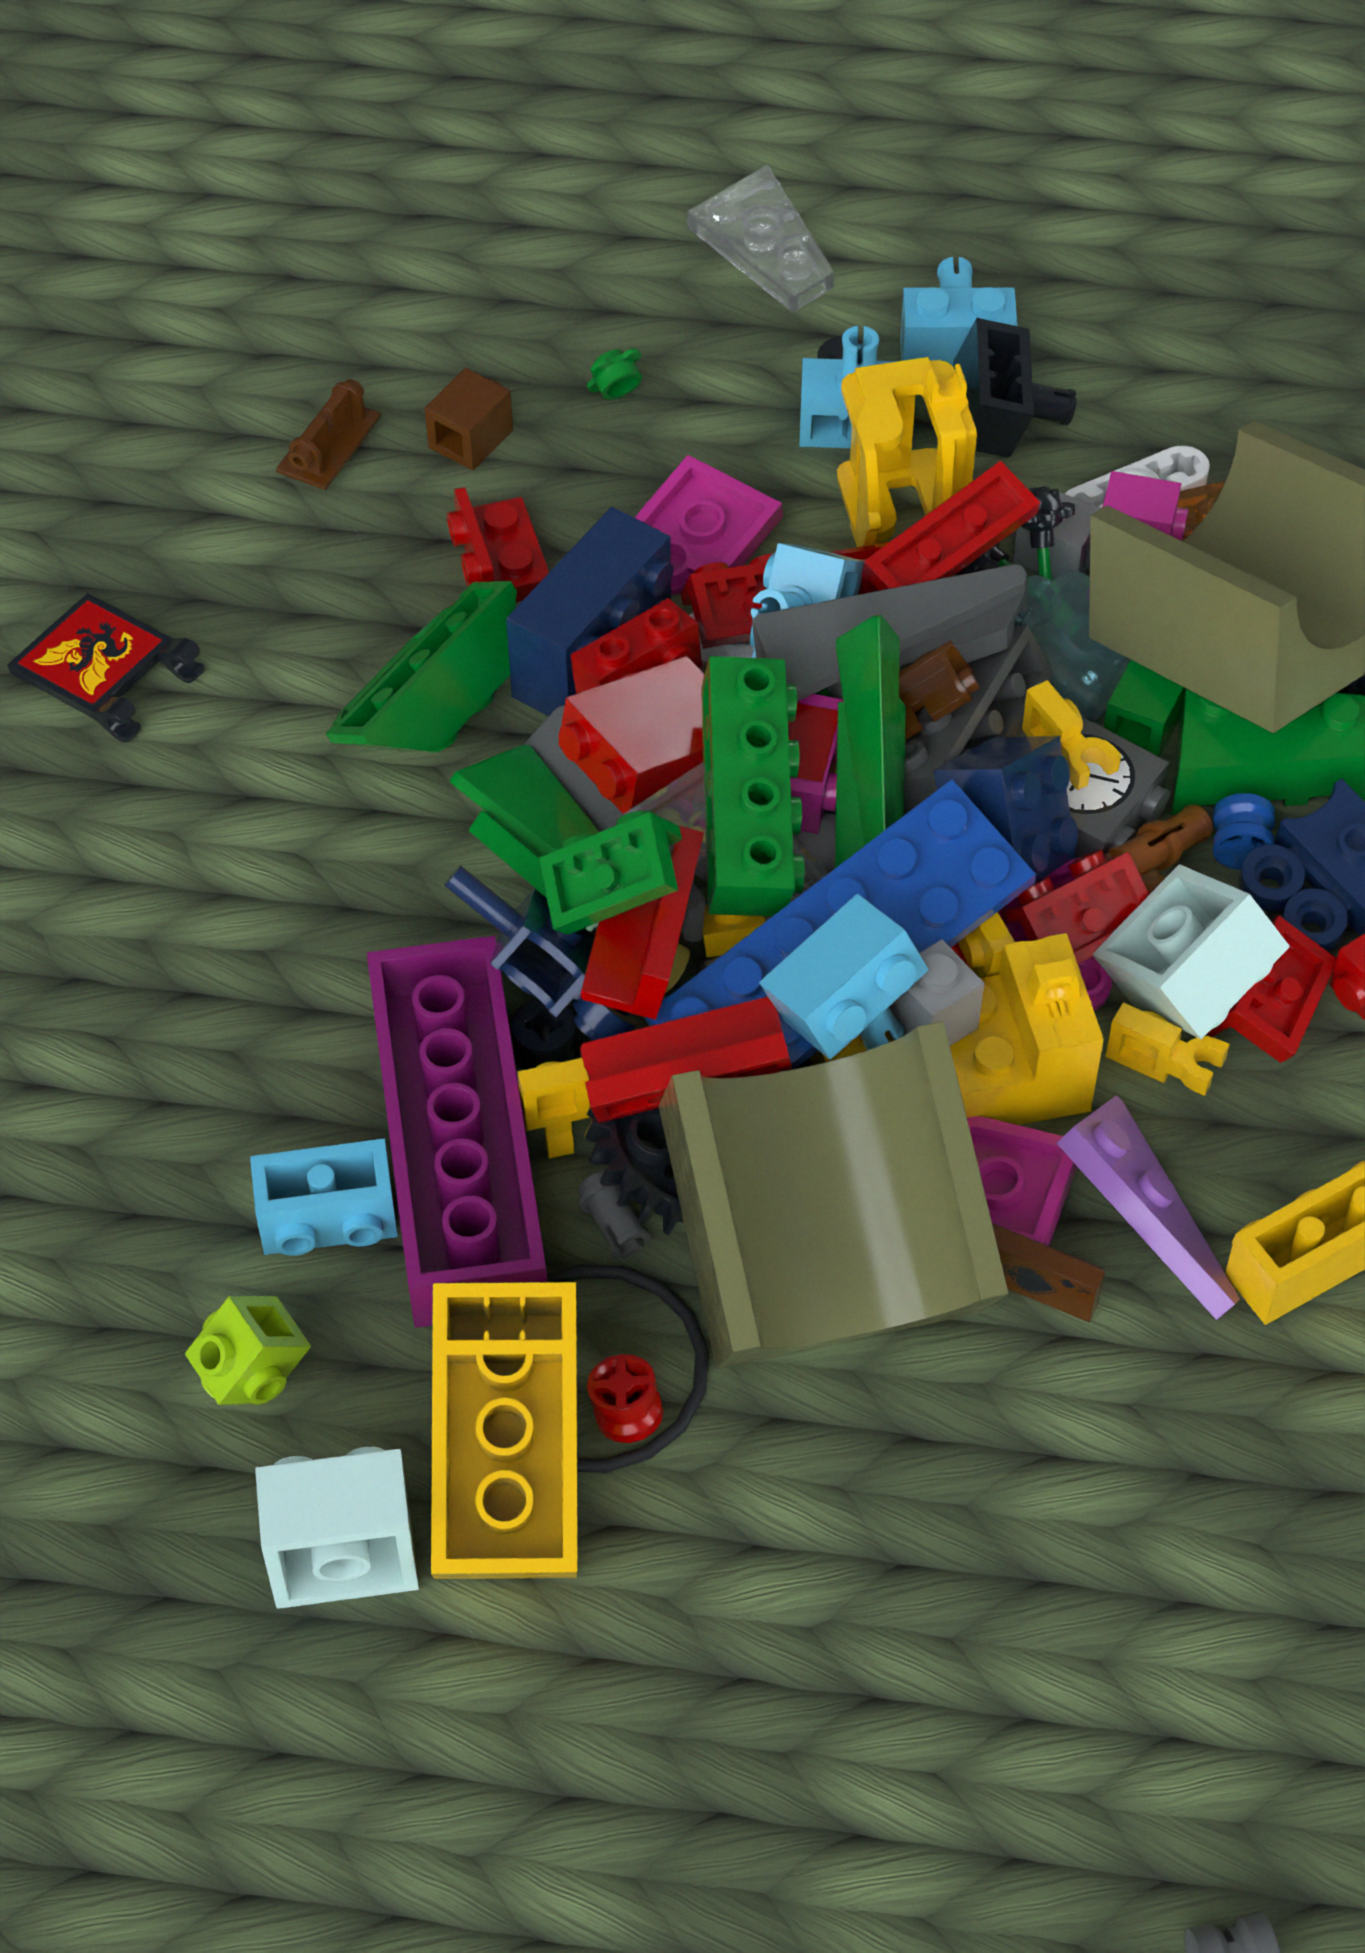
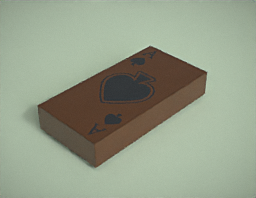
M992 1223L1007 1289L1090 1323L1099 1304L1105 1270Z

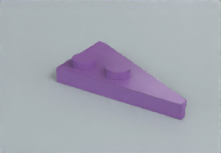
M1117 1095L1075 1125L1056 1143L1216 1320L1240 1300L1179 1197L1174 1185L1169 1180L1124 1102Z

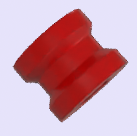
M619 1354L604 1359L594 1367L588 1376L586 1386L591 1405L594 1407L593 1412L598 1430L606 1438L618 1443H633L643 1440L654 1433L662 1422L664 1411L659 1392L657 1391L654 1371L649 1363L635 1355ZM628 1398H633L634 1401L628 1404Z

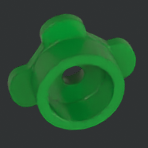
M632 348L623 353L621 349H613L600 355L590 368L593 376L586 384L588 390L592 393L600 391L604 399L613 400L623 397L636 389L642 381V375L636 365V362L642 357L640 350Z

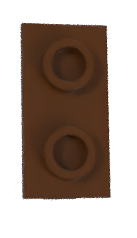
M347 379L345 382L335 384L331 391L332 396L303 434L300 437L294 438L290 443L289 452L276 468L277 473L326 491L381 418L380 412L364 407V389L360 383L353 379Z
M951 640L936 650L924 653L915 663L899 672V698L906 705L905 740L924 729L915 713L916 711L925 706L930 717L936 722L965 703L973 701L971 694L981 688L974 676L973 669Z

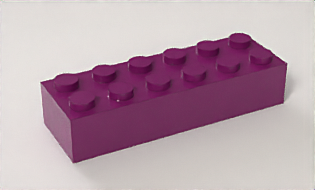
M495 936L366 952L414 1328L433 1326V1283H547L545 1257L501 971L490 964L496 947Z

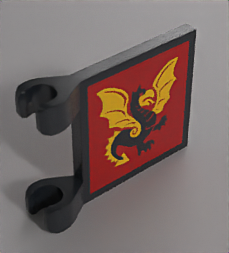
M88 593L7 664L11 674L93 718L114 738L123 743L130 741L142 728L139 722L131 719L136 713L134 704L121 696L160 661L178 679L185 683L193 682L205 671L204 665L194 660L200 654V649L195 642L188 638H171Z

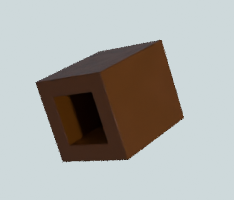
M464 368L425 407L428 448L474 471L513 431L511 390L503 387L493 379H487Z

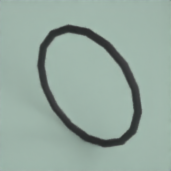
M576 1264L547 1273V1283L566 1282L579 1277L621 1279L652 1292L683 1321L695 1351L693 1390L673 1424L644 1447L606 1459L577 1458V1472L608 1473L651 1459L686 1431L706 1394L709 1350L694 1312L663 1282L625 1266Z

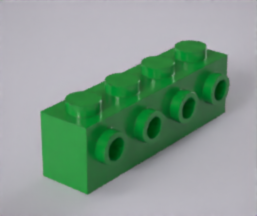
M709 656L701 686L708 914L774 916L790 904L793 893H802L804 886V857L801 854H793V835H799L801 830L802 802L800 797L791 796L790 778H797L800 751L798 740H789L788 722H794L796 717L797 688L796 684H786L785 659Z

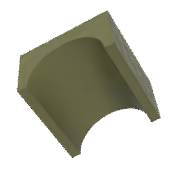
M1252 421L1238 429L1233 463L1216 502L1198 527L1183 541L1108 505L1090 515L1089 638L1250 722L1275 733L1365 674V470L1257 421Z
M944 1021L917 1026L903 1037L879 1047L804 1068L740 1078H708L700 1075V1070L671 1077L658 1106L716 1369L979 1314L1009 1294Z

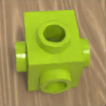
M228 1296L221 1307L204 1321L201 1333L185 1352V1355L200 1376L203 1388L216 1400L218 1405H260L267 1403L282 1392L287 1383L286 1378L311 1348V1345L277 1296Z

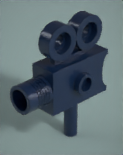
M1342 778L1334 783L1329 801L1317 811L1302 818L1291 819L1286 817L1282 820L1275 839V845H1263L1252 850L1246 856L1239 876L1240 890L1249 893L1262 910L1272 912L1284 910L1283 919L1328 952L1334 950L1341 942L1347 922L1360 936L1365 933V802ZM1267 878L1273 879L1278 882L1280 887L1276 889L1267 888L1260 881ZM1304 879H1306L1314 888L1301 890L1304 883ZM1307 922L1315 923L1320 926L1322 931L1319 933L1308 932L1303 928L1302 924Z
M461 865L449 877L444 886L500 930L490 964L497 970L505 972L509 979L520 989L537 997L551 1014L557 1017L572 1000L573 1007L578 1013L574 1017L576 1025L593 1041L633 1031L639 1024L636 1014L588 1002L580 997L595 935L585 928L568 935L553 930L547 898L534 888L521 904L514 909Z

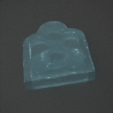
M1065 571L1057 575L1052 581L1042 576L1027 577L1029 608L1026 613L1021 612L1018 614L1014 621V626L1028 624L1051 666L1053 674L1049 679L1050 684L1063 699L1071 700L1081 715L1093 722L1107 708V703L1131 659L1089 638V576L1078 571Z

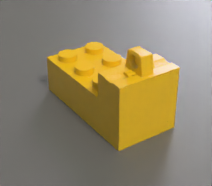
M1067 933L1047 936L1035 941L1003 944L1000 974L980 978L984 982L978 1029L950 1046L966 1117L981 1116L1022 1125L1091 1112L1104 1038ZM887 1030L885 1032L887 1040L889 1042L894 1041ZM858 1035L831 1060L820 1051H817L810 1057V1061L813 1066L867 1051L863 1044V1039Z
M576 1282L433 1283L431 1574L434 1579L577 1578Z

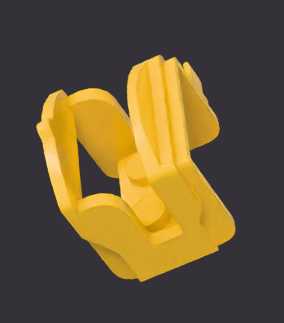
M929 357L858 367L855 368L854 373H850L843 378L841 394L852 425L850 460L840 464L837 469V482L857 547L875 545V543L886 541L894 535L897 516L889 489L907 486L915 487L926 516L972 482L977 431L968 407L969 402L966 396L967 384L960 364H956L954 369L946 361H930ZM916 395H921L924 398L938 438L937 449L924 448L912 450Z

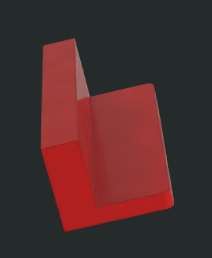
M999 461L864 560L858 593L865 594L952 577L1037 515L1041 502L1002 461Z
M679 825L682 840L673 844L670 852L678 891L598 922L580 992V997L583 1000L656 1020L670 979L704 832Z
M768 996L586 1042L580 1048L584 1067L589 1077V1081L585 1082L589 1103L598 1123L659 1108L658 1105L673 1075L700 1070V1075L708 1078H740L792 1070L778 1011Z

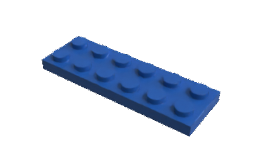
M951 779L664 999L656 1020L645 1017L646 1022L649 1026L767 997L759 982L857 893L905 929L918 953L941 939L950 948L1033 885L1036 873ZM778 1013L792 1070H794L819 1050L785 1023Z

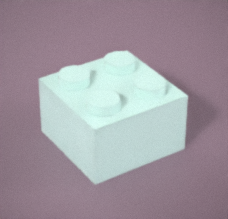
M1179 864L1092 955L1132 1005L1144 1011L1157 1013L1169 1023L1202 1039L1211 1029L1217 1027L1225 1020L1229 1010L1255 983L1269 974L1273 964L1290 946L1249 893Z
M361 1447L350 1451L346 1456L317 1460L304 1456H291L283 1458L271 1466L255 1467L261 1548L277 1609L419 1590L411 1511L401 1449L385 1451L378 1447Z

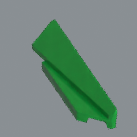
M882 615L871 616L836 638V654L844 702H838L835 868L904 816L906 705L899 698L900 637Z
M520 745L455 771L449 781L485 810L480 811L468 831L546 898L539 857L562 848V842L570 837L580 834L599 833V830L532 746ZM598 923L588 926L585 929H587L590 932L593 929L597 930Z

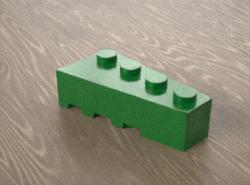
M1185 688L1179 720L1171 815L1177 814L1188 805H1215L1227 796L1240 793L1259 795L1267 800H1282L1284 807L1308 805L1309 799L1313 797L1331 796L1334 783L1341 778L1365 801V696L1336 692L1275 733H1272Z

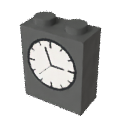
M1082 717L1083 729L1081 734L1085 738L1095 737L1108 741L1119 751L1121 760L1119 771L1109 776L1098 764L1086 763L1090 768L1088 786L1077 790L1069 780L1067 795L1070 817L1075 820L1078 830V841L1075 848L1076 857L1073 859L1083 857L1099 849H1102L1104 854H1107L1109 849L1120 846L1136 837L1138 829L1145 821L1150 822L1160 817L1170 797V791L1165 789L1169 762ZM1022 727L1016 737H1028L1022 730Z

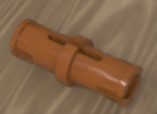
M1195 804L1188 805L1182 811L1164 821L1151 820L1138 829L1136 837L1120 846L1109 849L1105 856L1107 858L1129 852L1140 876L1153 869L1165 870L1179 861L1182 852L1208 840V837L1213 833V824L1210 816L1202 807Z

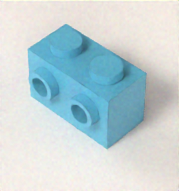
M385 1138L250 1156L255 1214L264 1255L281 1253L283 1255L296 1256L308 1253L313 1248L343 1244L362 1247L375 1244L381 1239L398 1237Z

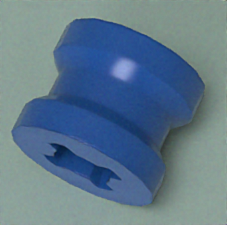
M1240 793L1227 796L1217 802L1213 809V822L1217 830L1213 838V856L1220 864L1228 868L1241 870L1246 856L1252 850L1263 845H1275V837L1271 833L1275 826V807L1269 800L1255 794Z

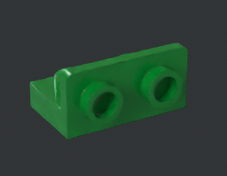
M635 811L621 816L616 821V826L596 834H580L570 837L562 842V848L539 857L553 930L568 935L678 891L669 846L682 840L680 827L650 811Z

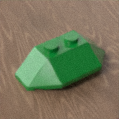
M472 582L459 595L460 598L453 605L443 609L414 635L338 713L332 726L326 732L331 743L429 753L440 752L453 744L458 737V730L473 714L483 710L493 701L495 697L494 692L510 676L506 618L516 608L517 590L512 582Z

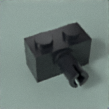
M976 318L953 361L955 369V365L960 364L966 380L968 407L977 431L975 451L1010 458L1032 418L1057 422L1065 426L1069 425L1076 409V391L1074 389H1062L1032 382L1030 330L1028 328Z

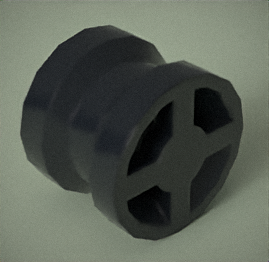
M534 999L520 1006L514 1014L511 1025L514 1038L513 1051L516 1064L522 1071L535 1068L546 1062H565L577 1058L578 1045L575 1037L577 1026L574 1021V1013L568 1006L555 1017L539 999Z

